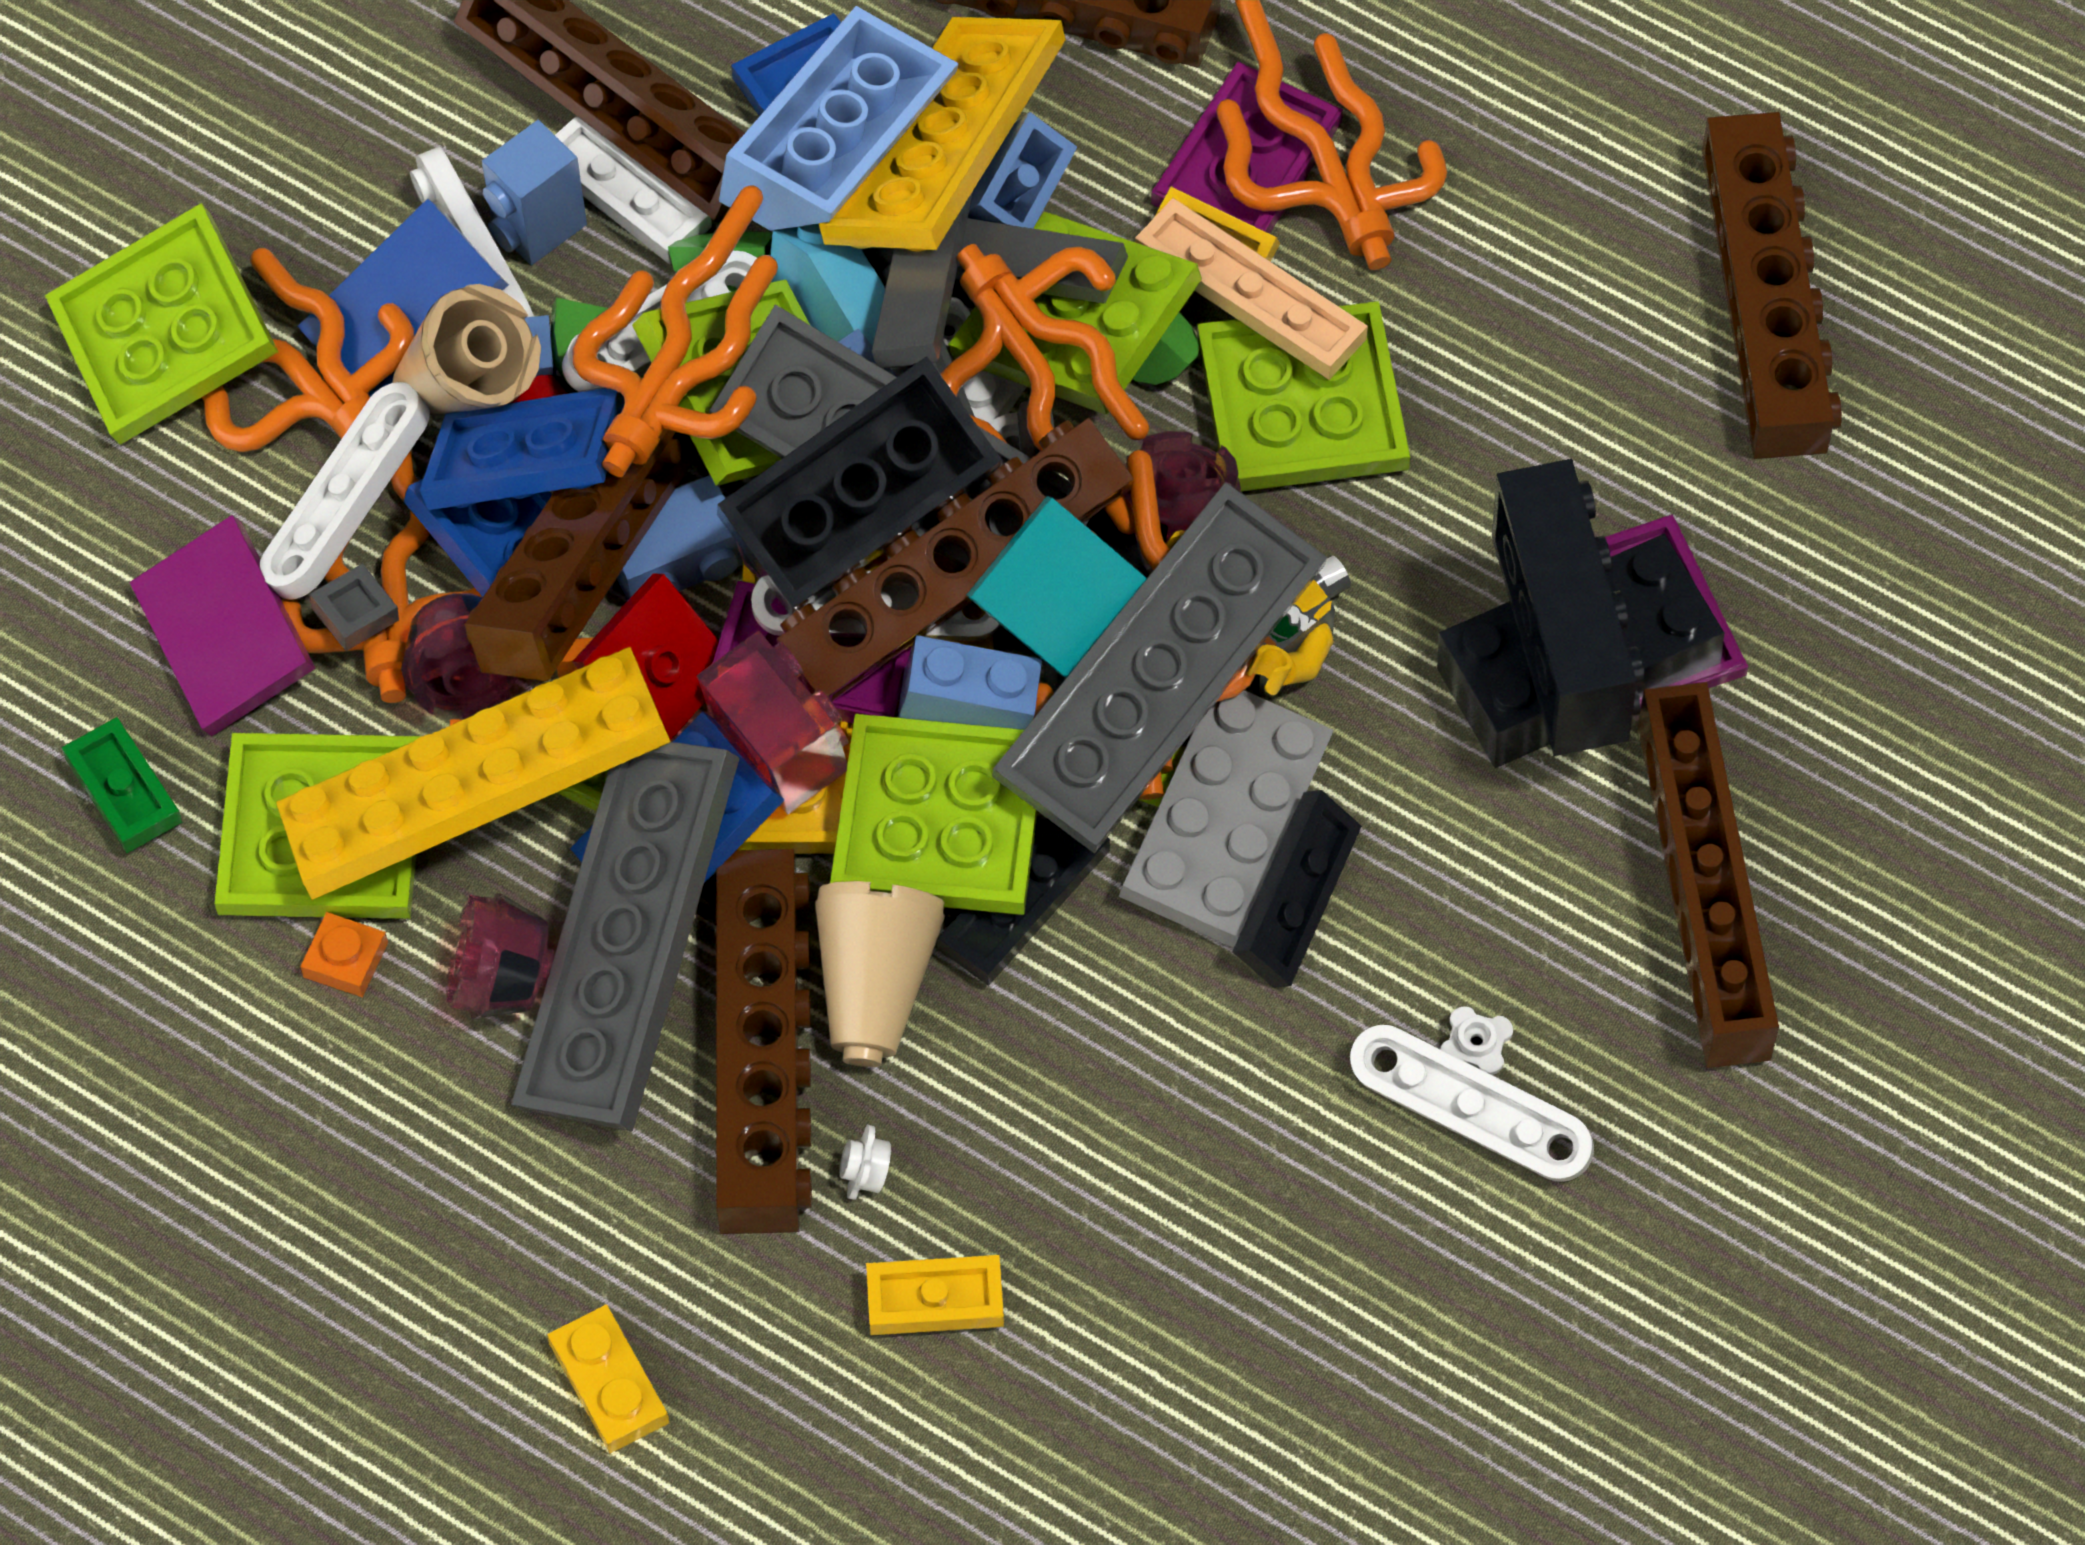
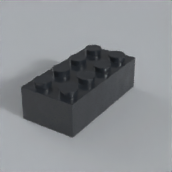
M926 356L718 503L717 516L785 610L791 615L801 607L814 603L828 593L837 582L855 569L866 566L883 554L885 549L911 530L918 529L935 517L937 512L949 502L964 493L967 494L983 483L1000 467L1002 459Z
M1572 459L1497 473L1492 525L1493 544L1553 756L1628 742L1632 716L1640 715V700L1636 686L1644 685L1645 681L1639 650L1636 646L1627 648L1622 630L1628 628V616L1623 595L1620 590L1611 592L1606 574L1612 572L1607 540L1604 535L1595 537L1590 519L1596 516L1593 492L1588 480L1578 481Z
M1665 533L1611 557L1612 572L1606 574L1611 592L1620 590L1625 601L1628 616V628L1622 630L1627 648L1635 646L1638 648L1644 669V685L1636 686L1639 698L1643 697L1644 689L1666 687L1721 663L1725 633ZM1510 601L1439 632L1437 669L1494 768H1498L1549 745V738Z

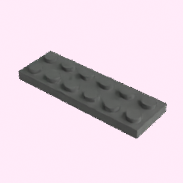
M775 304L716 399L709 414L722 409L735 389L740 386H749L755 391L757 400L747 419L735 431L782 459L897 377ZM979 427L1002 459L1000 466L1017 456L1023 464L1031 459L1029 456ZM1054 471L1044 473L1037 479L1038 489L1045 497L1049 496L1058 500L1065 498L1072 492L1070 481ZM985 480L968 492L967 495L973 500L990 488L991 484L988 480ZM996 508L985 517L989 530L998 536H1010L1021 527L1018 516L1007 508ZM935 516L915 531L921 537L938 525L940 521ZM947 544L936 550V552L964 569L969 564L967 553L957 545Z
M1225 482L993 768L992 777L1095 854L1323 569L1328 557Z
M670 742L609 769L511 1105L524 1112L633 1131L740 759L730 751Z

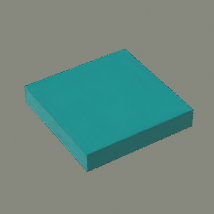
M1046 496L966 596L1057 673L1067 678L1147 578L1055 499Z

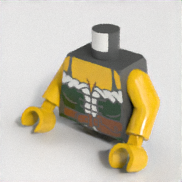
M1176 531L1166 543L1170 550L1185 531ZM1330 555L1327 558L1323 569L1258 648L1246 672L1249 676H1252L1253 673L1256 674L1250 686L1258 697L1265 693L1276 695L1282 685L1307 682L1317 677L1334 642L1332 635L1335 608L1330 599L1351 586L1346 569L1335 556Z

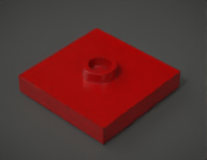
M653 573L578 654L572 663L577 669H580L601 657L610 656L630 647L671 741L711 696L707 694V679L719 640L665 574Z

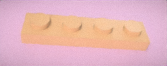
M1174 198L1135 237L1136 243L1197 263L1202 280L1194 291L1328 380L1335 375L1367 339L1368 326Z

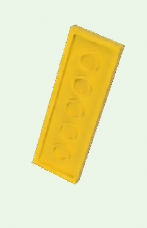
M952 17L932 49L959 63L957 72L831 221L819 223L824 245L851 246L856 249L870 247L902 248L914 252L937 250L1066 41L1061 20Z
M628 647L610 656L601 657L593 663L553 681L542 683L534 689L496 706L483 709L473 716L437 732L421 736L414 742L380 757L362 762L355 768L314 786L305 787L297 793L277 801L276 804L302 882L313 900L666 745L671 741L631 648Z

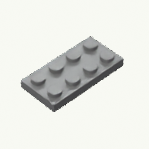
M1245 690L1236 697L1215 702L1192 733L1118 897L1234 948L1303 793L1308 790L1334 730Z

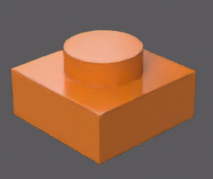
M326 912L300 966L303 978L363 998L388 945L386 932Z

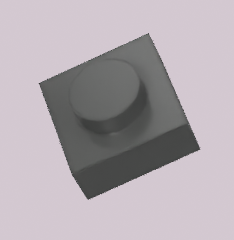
M363 563L309 594L312 610L345 651L399 621L397 605Z

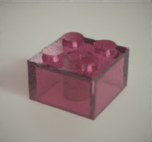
M758 630L696 675L710 716L720 724L785 799L780 806L788 815L847 771V760L843 747L849 741L838 725L842 721L839 712L820 689L812 695L810 694L806 685L799 677L804 673L803 669L790 650L782 642L772 647Z

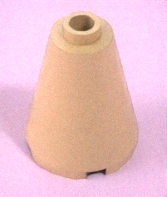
M473 284L452 290L440 297L428 311L395 370L393 383H407L416 390L424 403L429 407L430 416L506 405L529 389L539 371L541 345L538 334L534 337L532 336L530 328L524 319L528 314L522 305L501 289L482 284Z
M863 881L834 882L822 885L819 888L815 906L830 1043L832 1049L843 1053L842 1061L844 1063L860 1067H879L882 1064V1058L896 1055L945 918L943 915V900L928 892L893 884L891 893L870 891L871 882Z

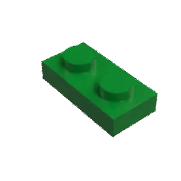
M118 717L61 747L65 760L126 853L183 823L178 808Z

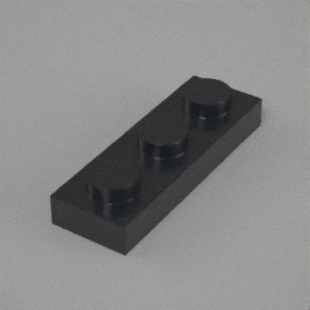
M1322 790L1303 793L1232 951L1273 988L1292 985L1362 827Z
M1046 818L1035 830L1024 915L964 909L938 937V950L989 986L1110 851V839L1107 837L1094 854Z

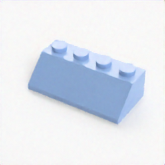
M855 6L727 153L719 202L731 207L739 192L745 186L754 185L762 191L763 201L752 221L770 231L830 222L957 72L959 63Z

